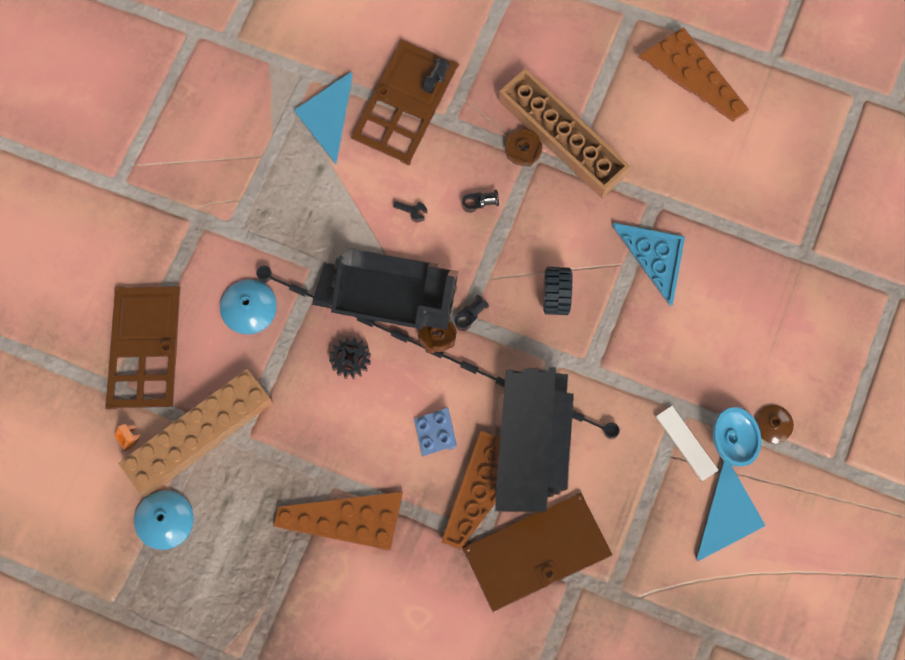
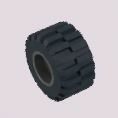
M547 267L545 269L543 288L544 314L569 315L573 286V274L570 267Z

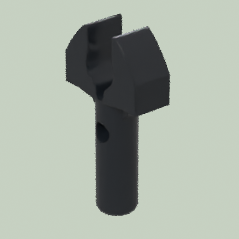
M394 201L393 203L394 208L410 213L411 219L414 222L425 220L424 216L418 215L416 212L422 211L428 214L426 206L420 202L416 206H410L399 201Z

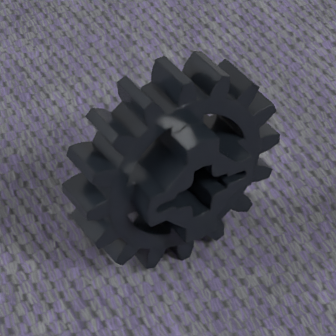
M346 337V342L344 343L339 340V346L333 345L335 352L329 353L333 357L329 359L330 364H334L332 370H337L338 376L343 373L344 379H347L348 375L355 379V374L361 377V371L367 372L366 365H371V361L368 360L371 357V353L367 352L369 350L368 346L363 347L364 343L362 340L357 343L355 337L352 341H349V338ZM342 351V356L338 360V355ZM346 353H348L349 356L353 357L354 364L352 363V361L347 359ZM362 356H363L362 363H361L360 366H359V365H358L359 360H360V359L362 358Z

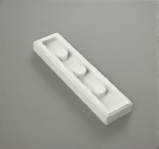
M673 406L655 417L701 482L718 471Z

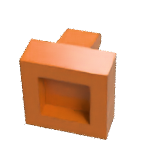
M123 424L118 426L114 435L124 451L130 449L140 438V434L132 435L131 433L135 429L134 425L127 426Z

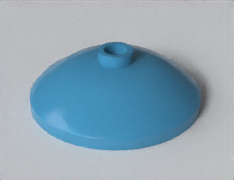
M252 279L241 280L231 285L223 294L220 302V314L224 323L234 332L245 335L255 334L266 329L272 323L277 311V301L272 290L266 284ZM244 301H249L248 305H243Z
M737 407L725 409L717 416L713 425V441L721 458L728 464L736 467L747 466L754 462L761 449V433L753 416L746 410Z
M170 490L156 491L145 497L137 507L134 516V527L139 539L147 546L158 550L172 549L183 543L191 533L194 524V513L188 500L181 494ZM163 514L164 519L158 521V516Z

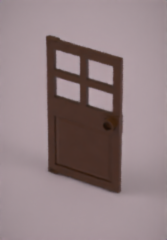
M401 40L351 139L410 166L411 160L459 64ZM441 58V60H446L451 65L445 73V81L437 82L432 94L422 91L427 75H430V72L434 70L435 60ZM377 101L398 109L391 123L371 115ZM403 112L423 120L417 135L396 126ZM368 120L388 129L381 143L361 135ZM393 131L414 140L407 155L386 146Z
M180 286L115 287L105 409L173 407ZM139 357L138 375H116L117 358ZM146 357H168L167 374L145 375ZM145 381H167L166 399H143ZM138 382L137 399L114 400L115 383Z

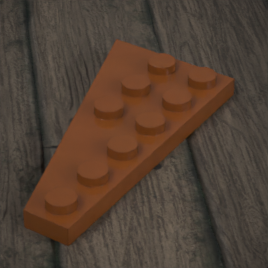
M684 27L639 55V59L647 61L654 69L666 74L670 80L688 92L700 97L701 101L715 107L716 111L732 122L749 112V108Z
M483 431L479 433L446 527L442 544L461 550L495 505L496 490H491L495 436Z
M403 492L278 507L274 527L391 551Z

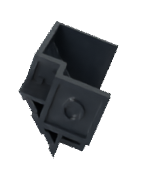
M349 248L339 258H336L335 264L324 263L312 305L331 308V313L411 328L423 329L424 326L447 330L454 303V295L457 290L456 284L459 271L440 268L435 263Z
M550 367L548 371H543L539 368L524 369L523 372L506 370L504 393L498 396L491 478V490H496L495 511L547 512L548 497L559 495L562 491L568 490L574 393H567L568 374L556 373V367Z

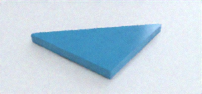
M351 72L294 110L295 114L334 164L338 162L342 132L346 119L353 80Z
M614 223L613 229L668 305L672 306L685 236Z
M724 460L696 557L697 562L766 526L732 465Z

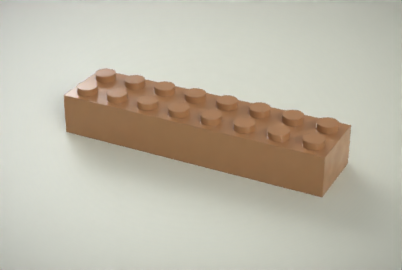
M526 68L499 91V102L529 130L535 132L539 136L540 141L601 198L607 195L628 175L630 165Z
M246 369L118 464L139 494L147 497L271 406L273 402L250 371Z

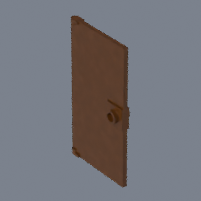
M581 492L547 508V512H538L470 545L462 547L492 612L613 556Z

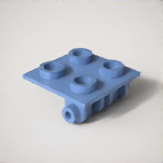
M449 408L414 419L422 456L445 449L452 450L456 448L457 442Z

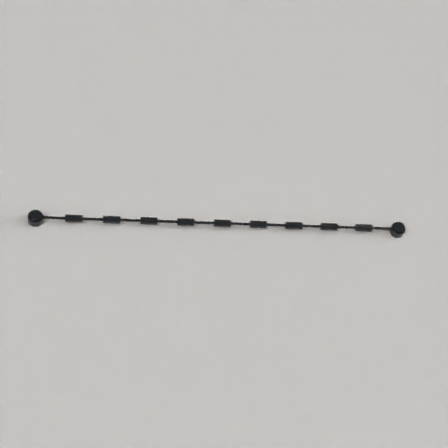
M261 266L257 269L256 275L261 282H269L272 279L289 287V290L303 297L307 295L314 298V295L307 293L308 290L293 283L289 285L272 277V271L269 267ZM356 317L357 321L367 326L378 327L391 333V336L405 343L409 341L424 348L420 343L409 339L410 336L395 329L391 331L376 324L374 320ZM444 351L429 353L440 359L444 357L460 364L462 369L474 374H482L495 380L496 384L502 387L505 386V379L499 376L495 378L478 370L479 367L466 361L460 362L446 356ZM573 410V419L580 422L586 421L603 429L604 436L607 439L612 440L619 435L620 429L617 424L608 423L604 427L584 418L585 415Z

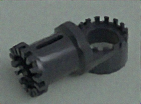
M441 58L435 60L434 70L430 72V75H427L422 91L432 94L436 83L445 81V73L451 65L448 61L441 60Z
M498 191L466 194L462 199V208L464 211L472 213L477 209L484 208V206L496 205L497 207L499 206V199H497L499 198ZM468 199H472L476 204L473 207H468L465 202Z
M477 294L475 300L469 306L466 305L455 317V327L460 331L470 329L471 324L478 318V314L489 307L487 301ZM465 317L469 323L466 326H461L458 320Z

